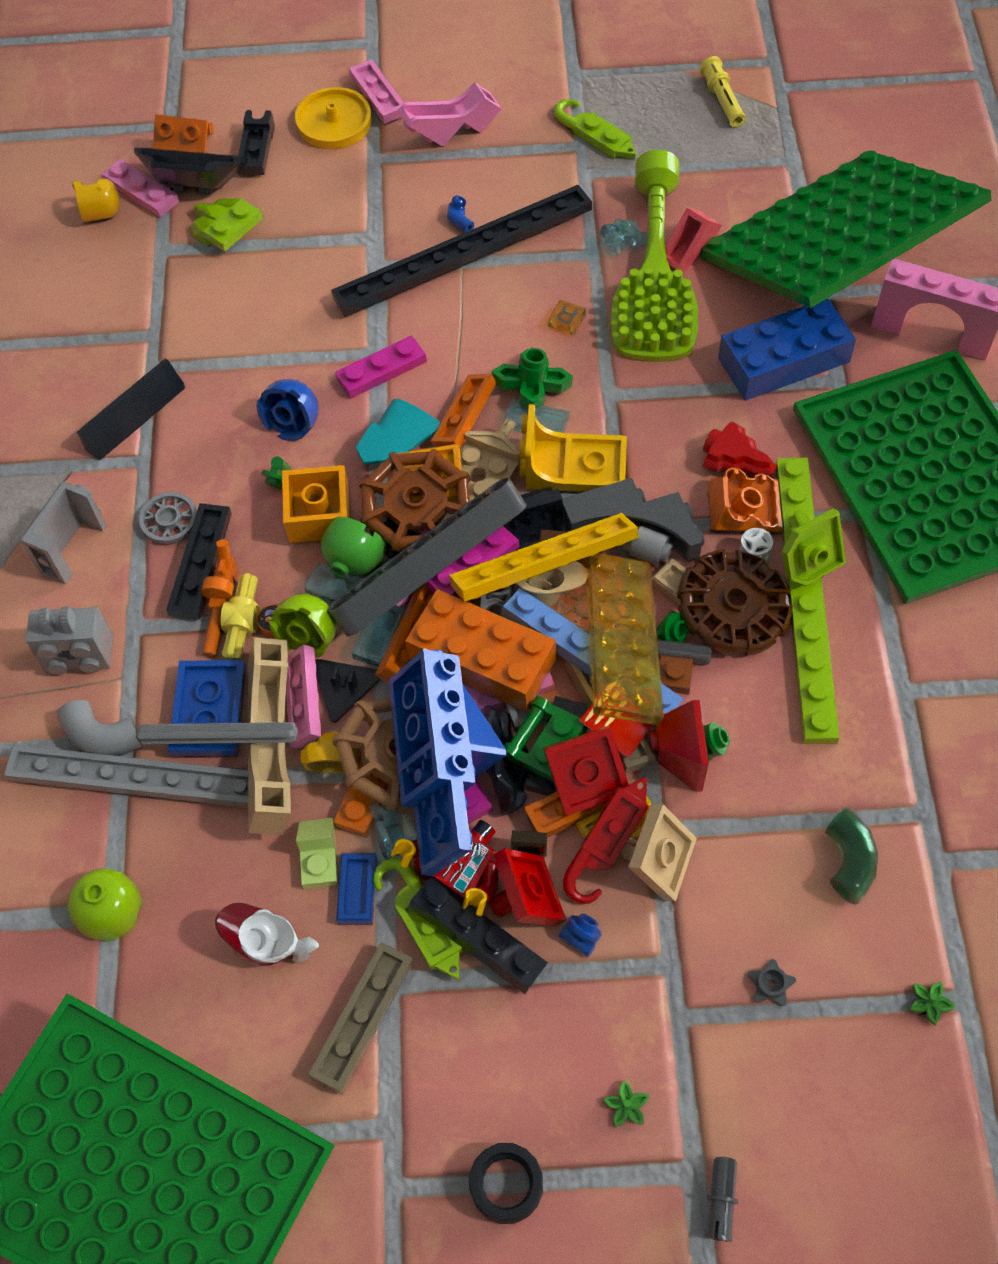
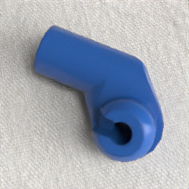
M456 195L452 197L448 205L447 219L452 225L465 233L474 228V222L465 216V198Z

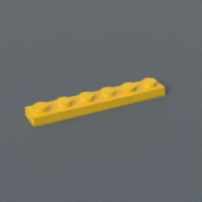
M619 513L450 574V585L464 602L477 599L484 594L507 588L514 583L537 577L544 572L564 567L571 562L594 556L601 551L621 546L626 542L637 539L638 527L623 513Z

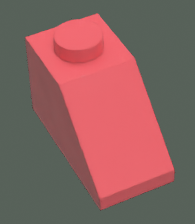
M687 207L665 246L668 264L674 269H680L682 272H685L700 258L701 249L709 243L708 241L717 235L722 224L701 211Z

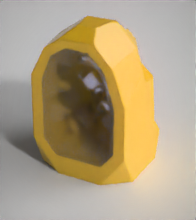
M339 732L324 733L318 740L311 741V743L305 746L301 751V763L306 770L317 773H345L337 747L333 745V737ZM352 748V751H353V754H354V757H355V760H356V764H357V753H358V749H357V748Z

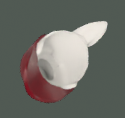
M246 903L227 905L217 914L215 919L218 934L233 948L236 956L255 965H273L282 959L303 963L314 950L319 948V943L309 936L299 940L292 925L285 918L269 910Z

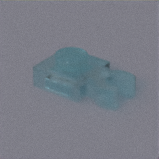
M372 800L369 811L376 820L380 821L374 825L373 831L385 860L393 858L390 854L398 840L407 839L413 841L417 839L408 814L398 816L396 813L398 808H395L393 812L386 811V809H382L377 801Z

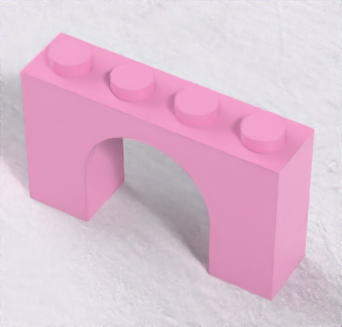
M893 259L883 282L871 327L899 335L909 309L922 303L941 304L955 311L964 323V332L957 351L964 355L986 360L998 330V288Z

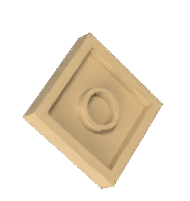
M651 803L639 838H629L626 845H632L633 847L624 846L622 855L625 860L630 861L628 867L663 900L676 902L697 838L664 804Z

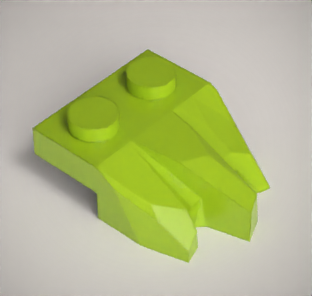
M222 198L217 199L215 204L196 203L194 207L198 219L192 223L190 229L193 238L208 247L210 244H214L226 252L262 221L263 215L261 210L243 199Z

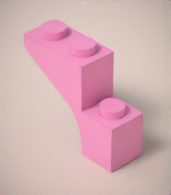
M474 82L463 94L452 100L405 102L398 110L404 118V126L410 132L415 133L417 131L429 143L434 141L444 147L462 125L467 129L472 127L481 133L502 109L489 91Z

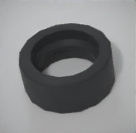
M497 1143L484 1149L474 1160L469 1173V1190L476 1208L487 1219L498 1224H515L528 1218L538 1207L543 1194V1173L537 1159L526 1148L515 1143ZM511 1159L520 1163L526 1169L529 1177V1190L520 1204L502 1208L493 1204L487 1198L483 1189V1179L487 1169L493 1163L499 1160Z

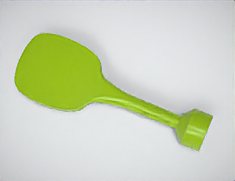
M665 150L647 151L641 154L635 162V187L640 193L648 196L647 246L640 270L633 268L630 270L629 277L621 279V283L615 292L611 309V337L615 350L623 357L647 362H666L685 358L693 351L698 333V305L695 293L691 287V280L684 279L683 272L680 269H676L674 272L670 270L665 251V196L674 192L679 185V160L674 154Z

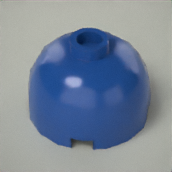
M282 379L270 384L261 393V397L256 405L258 416L263 425L268 430L273 428L276 432L281 433L277 437L289 441L302 439L315 425L319 413L318 401L313 391L306 384L295 379Z

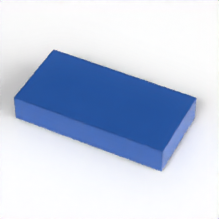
M341 853L336 916L338 925H373L375 902L373 876L377 866L376 853Z

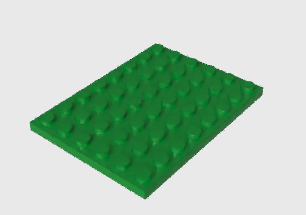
M865 151L856 159L841 164L833 172L820 176L812 184L799 188L796 193L789 197L776 201L773 206L766 210L755 213L752 218L732 226L729 231L722 235L711 238L708 241L709 243L701 249L700 258L812 308L991 202V190L974 183L958 180L952 176L937 173L934 170L915 166L913 163H906L894 157L876 153V151Z
M957 350L794 402L793 411L905 604L998 572V411Z
M66 993L0 1096V1255L15 1264H272L335 1145Z

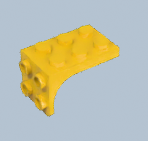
M529 404L528 414H522L521 433H523L519 447V459H521L520 476L526 477V489L541 490L552 487V490L586 492L625 480L627 436L555 432L539 423L536 418L535 405Z

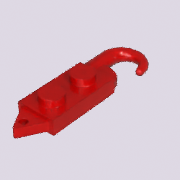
M642 777L623 788H616L565 871L563 889L567 897L573 902L590 904L596 901L602 894L601 889H596L592 894L583 895L577 891L576 881L585 867L594 871H605L612 867L649 808L646 804V777ZM639 783L643 784L642 789H638L637 785Z

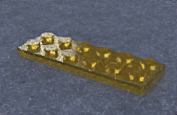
M597 553L586 558L593 714L659 725L664 718L651 565L649 562Z

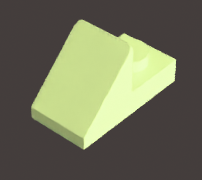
M334 818L299 821L296 844L300 851L301 885L303 889L339 885Z

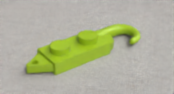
M564 99L555 105L553 111L555 118L573 130L575 135L612 159L616 157L636 159V151L632 145V136L594 112L580 113L574 117L568 115L563 111V108L566 106H580V102L574 99Z
M390 858L383 861L374 872L373 883L377 890L383 888L381 879L385 872L396 870L401 874L407 886L396 896L394 903L397 913L431 971L437 969L459 981L460 954L463 953L462 947L408 907L411 899L423 886L414 868L410 864L408 867H402L400 865L402 859ZM455 968L456 972L452 973L450 970Z

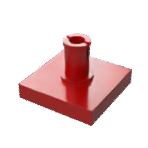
M605 726L543 748L565 816L608 802L617 787L623 788L629 785L610 726Z
M506 848L493 854L505 890L494 895L489 901L493 912L498 917H504L513 910L515 919L518 922L556 927L567 921L543 856Z

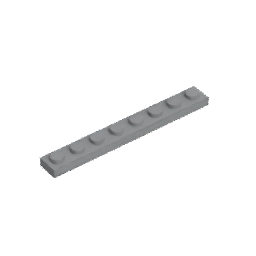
M13 744L4 773L8 781L248 808V770Z

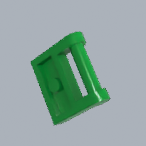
M535 696L530 704L532 709L510 743L506 742L504 744L507 755L505 758L553 782L543 748L585 734L588 727L580 722V717L552 705L541 696ZM543 716L549 718V722L529 754L521 751Z

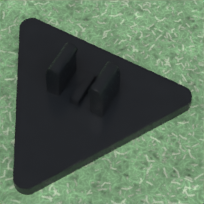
M322 659L315 660L316 674L330 721L333 723L338 722L353 707L354 703L361 700L381 680L375 675L377 669Z

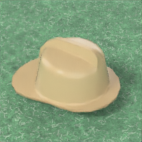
M574 561L564 567L552 569L537 577L528 578L515 584L551 607L558 602L563 592L582 586L588 578V572L581 563Z

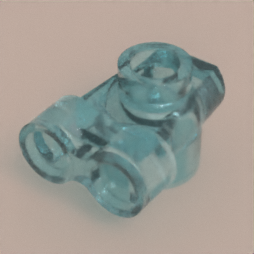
M616 219L613 224L603 225L600 230L602 237L600 245L610 254H620L624 246L639 248L647 245V234L639 231L635 220Z

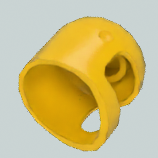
M99 178L98 182L90 185H83L81 180L72 181L83 222L112 218L118 213L120 208L119 195L115 185L110 180Z

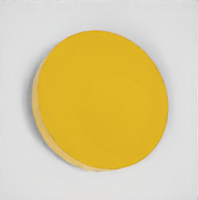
M329 87L309 94L299 103L295 111V122L300 137L308 144L321 149H341L357 143L368 133L372 124L370 105L363 95L348 88Z

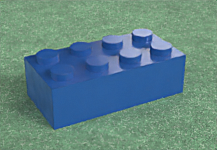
M827 298L812 308L801 306L721 335L718 359L746 401L849 363L856 338Z

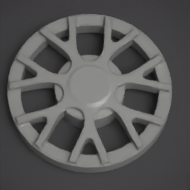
M176 492L162 493L154 496L144 504L139 514V525L143 534L149 540L159 544H173L190 535L197 510L192 500L183 494ZM175 499L174 506L166 505V500ZM187 504L190 508L180 514L179 509ZM154 505L159 508L156 514L149 511ZM182 519H191L188 525L181 524ZM145 522H157L154 526L145 527ZM178 528L181 531L176 535H171V530ZM160 529L165 530L162 537L156 536Z

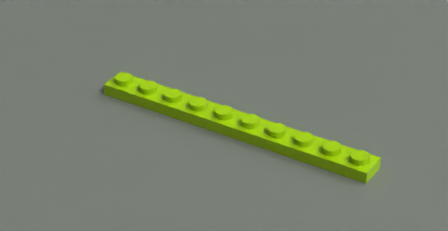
M777 458L776 476L779 483L783 527V546L791 534L789 517L794 515V511L800 510L801 514H807L809 521L815 518L808 458ZM787 577V585L791 592L789 604L793 606L791 626L803 744H838L840 737L822 578L809 585H804Z

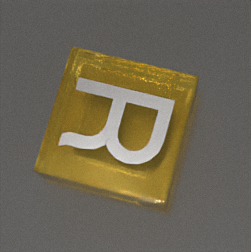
M559 300L548 319V327L575 335L586 316V308Z

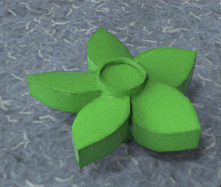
M942 982L932 985L930 991L922 985L913 984L914 993L919 1000L912 1004L909 1012L922 1013L926 1011L928 1021L936 1026L941 1012L947 1013L955 1009V1005L950 999L941 997L943 994Z
M624 1080L619 1090L620 1097L609 1096L604 1099L610 1108L617 1109L614 1116L615 1127L624 1124L628 1116L634 1123L644 1125L643 1114L639 1108L646 1104L649 1095L645 1093H635L633 1095L630 1085Z

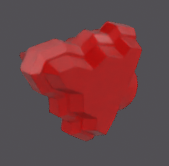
M733 421L726 425L722 432L713 429L705 440L703 451L708 453L702 464V467L717 473L721 470L727 471L729 468H737L752 476L765 474L770 477L776 471L777 466L766 453L756 449L755 440L745 434V428Z

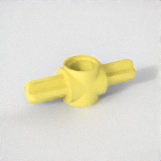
M245 573L239 577L235 596L231 597L229 602H224L222 606L221 628L227 634L222 656L226 660H241L246 638L258 630L256 616L260 609L259 605L254 601L258 578L250 573Z

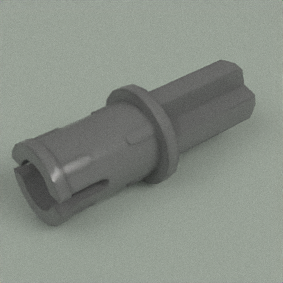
M715 1157L711 1195H707L706 1199L710 1201L706 1238L717 1241L723 1240L725 1242H732L734 1205L738 1204V1199H735L737 1162L729 1157Z

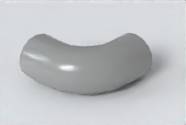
M86 700L68 702L60 707L57 712L62 730L71 744L86 753L118 756L143 747L140 739L137 738L138 732L131 716L115 723H100L96 720L91 705Z

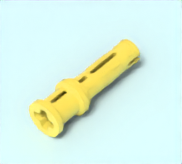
M718 56L708 57L700 64L699 71L703 77H706L709 91L716 94L730 122V126L739 127L746 121V116L729 86L730 77L728 73L723 71L722 61Z

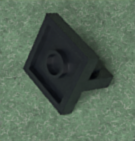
M552 487L522 494L521 497L527 504L526 508L503 525L519 539L520 547L515 551L539 543L541 530L568 532L563 519V499L559 489L552 490Z

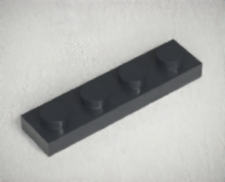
M199 503L166 609L169 616L200 620L206 602V597L201 594L203 579L214 575L218 562L216 542L225 538L232 515L230 507Z
M431 876L411 899L408 907L523 994H526L548 962L484 914L481 916L476 915L477 909L472 905L463 909L464 899Z

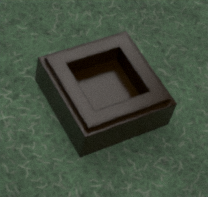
M512 830L511 850L540 855L545 858L547 857V833Z

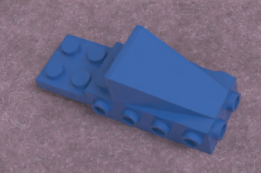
M423 649L389 679L401 803L405 807H414L421 875L434 876L472 850V834L469 830L467 817L468 802L464 791L475 784V778L507 755L505 747L462 683L459 656L444 653L442 650Z

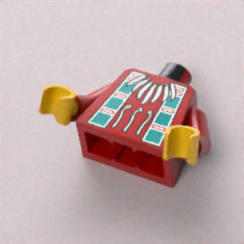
M479 820L470 831L472 834V850L433 876L464 899L463 909H466L469 905L477 906L476 915L478 916L483 915L485 904L497 892L499 870L493 856L495 851L487 845L496 831L483 820ZM407 839L398 840L390 855L392 857L397 854L402 855L403 858L400 865L404 868L409 866L412 859H415L413 862L415 872L419 877L428 881L431 877L430 875H421L418 839L413 841Z

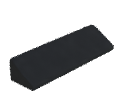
M166 358L77 431L87 452L97 460L103 459L185 389L184 382L169 360Z

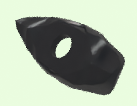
M486 705L481 710L482 714L503 746L506 742L510 743L514 735L510 729L509 715L495 709L491 705ZM524 745L521 751L529 754L528 748ZM504 757V766L501 765L500 760L486 770V773L493 781L494 792L498 798L502 816L514 813L526 802L528 796L524 791V783L529 773L528 769Z

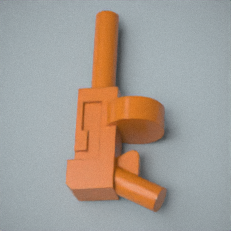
M224 539L216 542L218 562L215 576L204 578L201 588V594L210 599L208 607L211 615L202 653L210 658L216 656L221 631L222 606L224 602H229L235 586L234 582H236L238 575V565L235 558L231 557L229 541Z

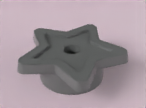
M771 959L763 970L748 972L749 978L757 986L754 997L755 1002L759 1003L771 999L780 1006L787 1004L786 990L796 982V978L785 974L779 968L775 959ZM773 981L775 983V986L770 987L768 985V982Z

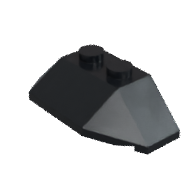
M134 148V154L158 182L170 185V190L186 191V186L196 187L197 193L212 194L213 189L222 188L248 163L247 156Z

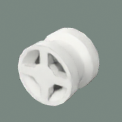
M751 528L742 535L739 550L761 557L766 560L765 564H767L773 546L772 536L764 529Z

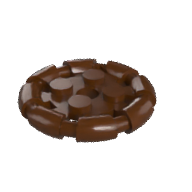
M724 549L716 550L694 561L695 565L692 568L688 567L683 573L677 590V598L681 601L678 611L681 613V618L685 621L688 631L693 636L697 634L704 640L703 644L709 646L712 650L733 656L735 652H744L746 656L754 655L775 645L776 638L786 633L792 618L793 606L789 604L790 589L776 568L772 570L765 564L766 560L742 550H735V552H725ZM727 565H734L737 572H727ZM757 573L764 580L761 581L757 576H755V574ZM703 574H704V575H710L711 578H710V580L708 581V580H707L705 577H703L702 575H703ZM732 594L738 595L742 598L744 604L741 606L733 605L728 600V596ZM702 597L701 603H694L693 598ZM767 598H772L776 603H768ZM709 619L717 625L714 630L705 625ZM762 619L768 623V629L760 624ZM744 632L745 639H736L735 635H740Z

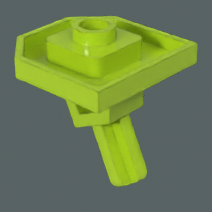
M832 508L809 521L807 514H801L800 510L794 511V515L789 517L791 534L782 549L785 575L792 581L809 585L846 564L840 513Z

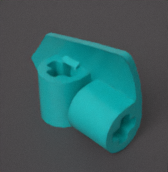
M393 399L378 423H372L356 446V451L364 465L383 463L391 452L398 454L412 451L434 435L441 422L413 404L401 399Z

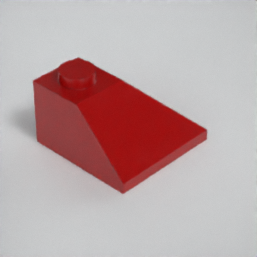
M692 700L656 717L654 730L649 731L648 736L651 751H656L657 763L695 792L703 791L709 762L700 700Z

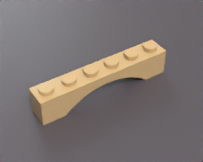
M254 637L248 659V723L284 722L288 671L287 640ZM248 743V833L284 835L291 815L290 780L286 768L285 743Z

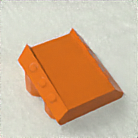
M729 468L722 477L711 478L707 490L709 492L711 517L709 529L747 531L751 528H761L767 532H781L783 527L778 479H772L765 474H758L754 478H747L746 474L737 468Z

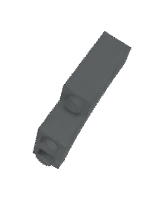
M629 478L562 498L563 519L568 532L623 513L638 528L643 526L669 536V544L673 545L672 549L687 562L695 561L700 557L701 547L705 543L704 536L699 527L695 528L690 505L687 502H683L679 492L646 501L642 489H637L633 479Z

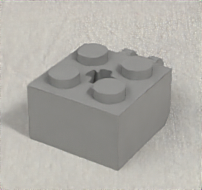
M70 606L53 610L40 608V610H31L29 612L26 643L45 672L64 674L66 671L81 670L91 673L99 669H110L113 633L98 606L88 608H70Z

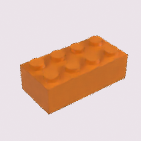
M439 589L435 591L405 640L409 660L414 658L423 649L442 650L447 654L458 655L462 683L524 712L528 711L531 702L537 695L556 660L555 639L467 601L464 602L462 599Z

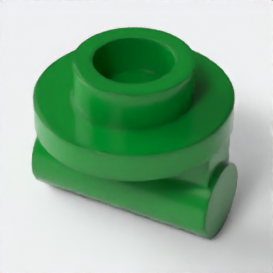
M276 456L271 460L272 467L270 471L263 470L261 475L266 477L265 483L282 489V471L291 470V466L281 457Z
M670 611L651 633L652 638L683 642L688 634V629L685 621L681 618V613Z
M712 722L703 725L708 761H710L713 757L724 755L727 752L730 740L725 728L720 727L717 723Z

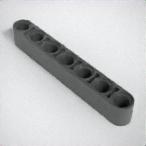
M509 477L499 480L336 599L328 607V612L346 636L349 637L358 633L521 513L527 504Z

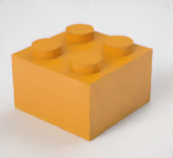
M345 465L282 471L283 524L289 543L319 541L322 539L331 520L333 522L335 517L350 518L349 484Z

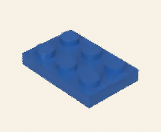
M179 661L171 724L241 723L247 667L245 661ZM239 743L169 744L168 752L170 756H238Z

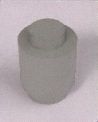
M640 526L638 528V538L626 542L623 545V550L628 551L632 557L659 566L661 561L665 563L668 561L673 545L669 544V536Z

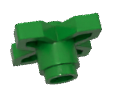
M533 347L526 349L520 354L519 366L502 364L492 370V375L498 387L501 389H520L519 402L528 409L529 404L535 405V409L544 404L545 391L562 393L572 387L573 376L563 368H548L549 360L546 353L539 348Z

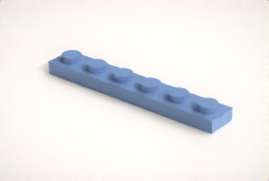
M519 588L502 607L500 615L504 618L555 639L556 653L574 664L605 687H610L653 720L679 707L684 698L522 588Z

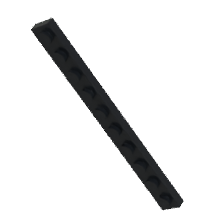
M579 184L334 288L331 290L332 298L345 317L592 210V201Z

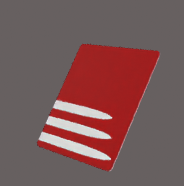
M608 686L605 687L580 718V722L592 731L610 726L618 751L626 757H630L654 725L653 720Z

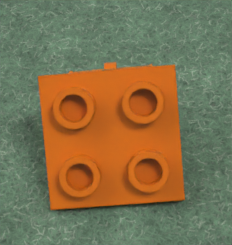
M155 114L153 148L206 153L207 133L213 134L214 125L213 123H208L207 120H199L197 118Z

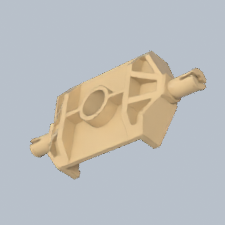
M505 418L502 425L495 432H466V443L460 450L462 471L468 472L470 478L475 475H484L486 477L478 482L470 480V501L499 480L511 478L519 466L521 460L519 459V450L507 439L516 426L513 420L510 419L509 421V418ZM445 513V514L437 521L438 524H440L441 522H443L445 519H447V518H448L449 516H451L452 514Z

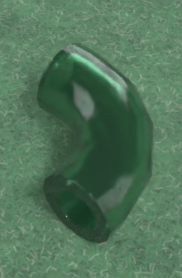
M845 807L835 816L825 831V834L839 846L842 853V864L837 873L830 879V883L843 899L857 905L866 896L877 877L879 854L871 830L849 807Z

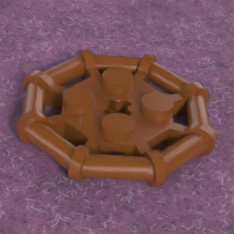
M431 449L429 452L401 454L391 452L388 454V458L370 476L362 479L359 484L362 490L363 515L360 522L365 524L366 528L380 535L383 540L392 546L393 551L400 552L401 549H406L423 536H405L407 530L420 532L427 528L430 531L436 527L435 523L445 513L453 514L470 502L469 482L471 478L468 472L458 469L442 457L436 449ZM424 464L423 467H418L417 471H410V468L403 467ZM436 467L447 475L448 478H441L432 469ZM393 470L396 471L386 483H382ZM454 487L457 490V504L449 502L447 497V490ZM379 493L384 495V506L375 509L374 494ZM411 494L414 496L422 494V501L411 503L409 496ZM386 517L390 518L399 525L397 532L392 531L380 520Z

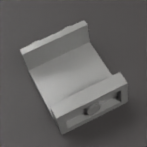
M63 481L21 538L23 546L38 571L64 584H67L73 574L61 552L81 524L85 523L102 531L107 527L101 516L100 509L92 498V493L82 485L74 486Z

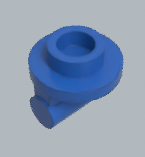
M580 914L579 916L571 915L558 937L589 957L601 937V931L598 929L597 921L586 914Z

